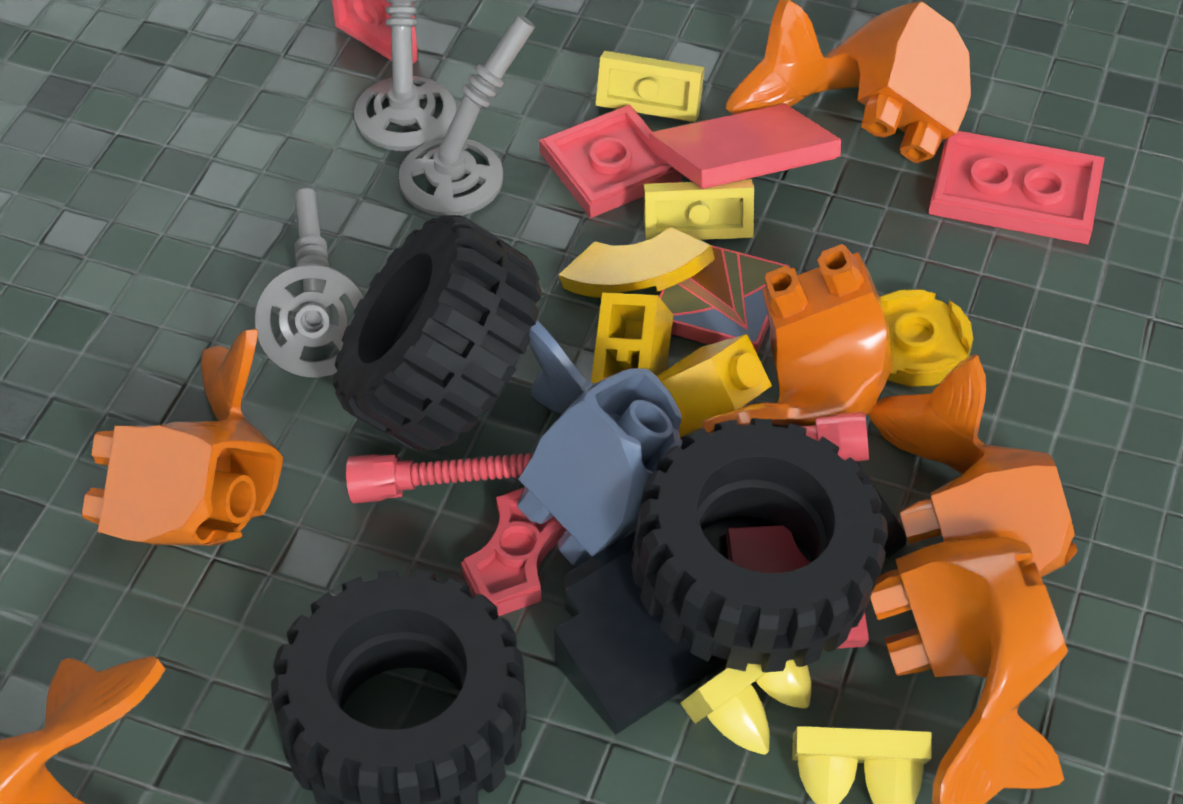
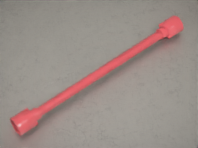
M865 411L816 418V425L801 426L807 429L806 436L817 441L823 436L840 448L838 456L844 461L849 457L854 461L869 460ZM521 453L518 454V457L516 454H512L510 458L508 455H503V458L497 455L495 459L493 456H489L487 459L486 457H481L480 460L475 457L472 460L466 458L465 461L458 459L457 462L455 459L450 460V462L443 460L442 463L441 461H435V463L429 461L427 464L425 462L420 464L414 463L413 460L401 461L400 457H395V454L349 456L346 463L347 490L351 502L356 504L380 502L387 498H399L403 496V490H414L420 483L422 486H425L428 483L434 485L435 482L437 484H442L443 482L448 484L450 480L452 483H457L458 480L459 482H465V479L471 482L473 478L475 481H479L480 478L485 481L488 477L490 480H494L496 477L497 479H502L503 476L508 479L511 475L513 478H517L518 475L521 476L532 458V454L526 453L524 456Z

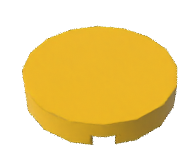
M898 290L881 296L880 299L889 325L893 352L892 370L887 380L909 387L934 386L939 384L956 365L969 357L973 343L971 322L962 309L950 300L948 305L936 300L935 293L925 290Z

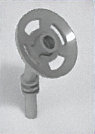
M386 0V2L391 3V6L386 7V13L391 15V18L386 19V25L391 27L392 78L377 82L362 93L355 105L354 118L359 133L370 143L388 150L411 151L427 142L445 137L456 113V103L452 94L443 85L428 78L413 76L412 27L417 26V20L413 19L412 15L417 14V8L413 7L412 3L417 2V0ZM375 97V115L369 118L367 107L370 100ZM434 97H440L443 103L442 112L437 119L433 117L436 108ZM385 98H388L389 106L383 109L382 103ZM425 98L427 105L423 110L420 108V99ZM390 122L402 126L417 123L420 130L393 132L386 130Z
M517 15L484 65H477L475 70L478 75L471 74L468 79L471 85L465 84L463 86L464 96L445 137L417 147L402 162L398 174L399 187L407 202L416 209L435 216H463L486 207L499 194L504 180L501 161L490 148L467 138L482 106L489 107L491 104L489 96L495 97L498 94L495 87H502L505 81L502 76L535 29V25L523 16ZM468 148L479 153L489 166L476 164L475 158L465 150ZM424 173L428 182L437 187L434 195L421 190L415 184L412 177ZM478 181L484 183L480 188H478L476 191L460 197H453V194L462 193L471 189L478 183Z
M303 188L295 193L299 239L294 244L296 266L277 275L262 292L255 312V328L258 329L257 337L264 352L280 368L298 376L324 377L337 372L335 367L337 354L324 360H304L300 358L304 346L320 347L333 341L341 351L343 346L341 340L347 327L348 315L340 297L346 294L355 310L359 300L363 299L364 295L349 277L329 267L327 242L320 236L316 192L309 188ZM303 279V292L294 296L286 287L295 281ZM332 303L338 311V326L331 324L332 312L329 305ZM272 306L281 308L279 312V325L283 336L287 340L282 346L277 341L272 330ZM289 311L297 313L295 325L298 332L295 334L289 325Z

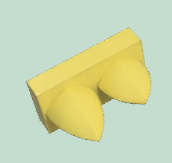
M604 51L599 63L595 106L619 109L630 104L637 113L696 122L700 111L705 67Z
M752 179L740 180L705 189L700 188L693 182L644 184L645 240L656 237L669 227H673L699 240L754 238V185Z
M794 660L787 661L784 671L764 673L761 670L760 664H747L745 671L727 668L697 689L680 704L695 724L707 716L710 722L725 737L738 746L765 755L769 752V725L764 707L751 683L756 681L769 696L783 704L806 709L810 706L811 699L809 669L807 665L803 667L796 666Z
M797 726L793 733L792 760L798 761L801 781L806 792L816 804H839L848 794L854 782L857 763H864L866 786L873 804H915L921 789L924 765L931 760V732Z

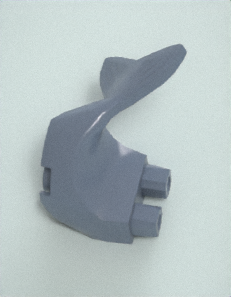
M537 320L536 325L531 327L528 335L531 338L529 345L541 367L535 377L531 397L561 416L541 437L534 455L518 479L525 488L517 502V507L531 522L543 524L554 516L566 529V532L558 541L559 551L572 565L579 566L622 539L635 526L638 520L643 489L649 474L657 470L658 460L669 448L674 446L681 448L682 441L680 440L679 427L682 416L671 393L649 369H627L597 383L589 382L581 375L551 334Z

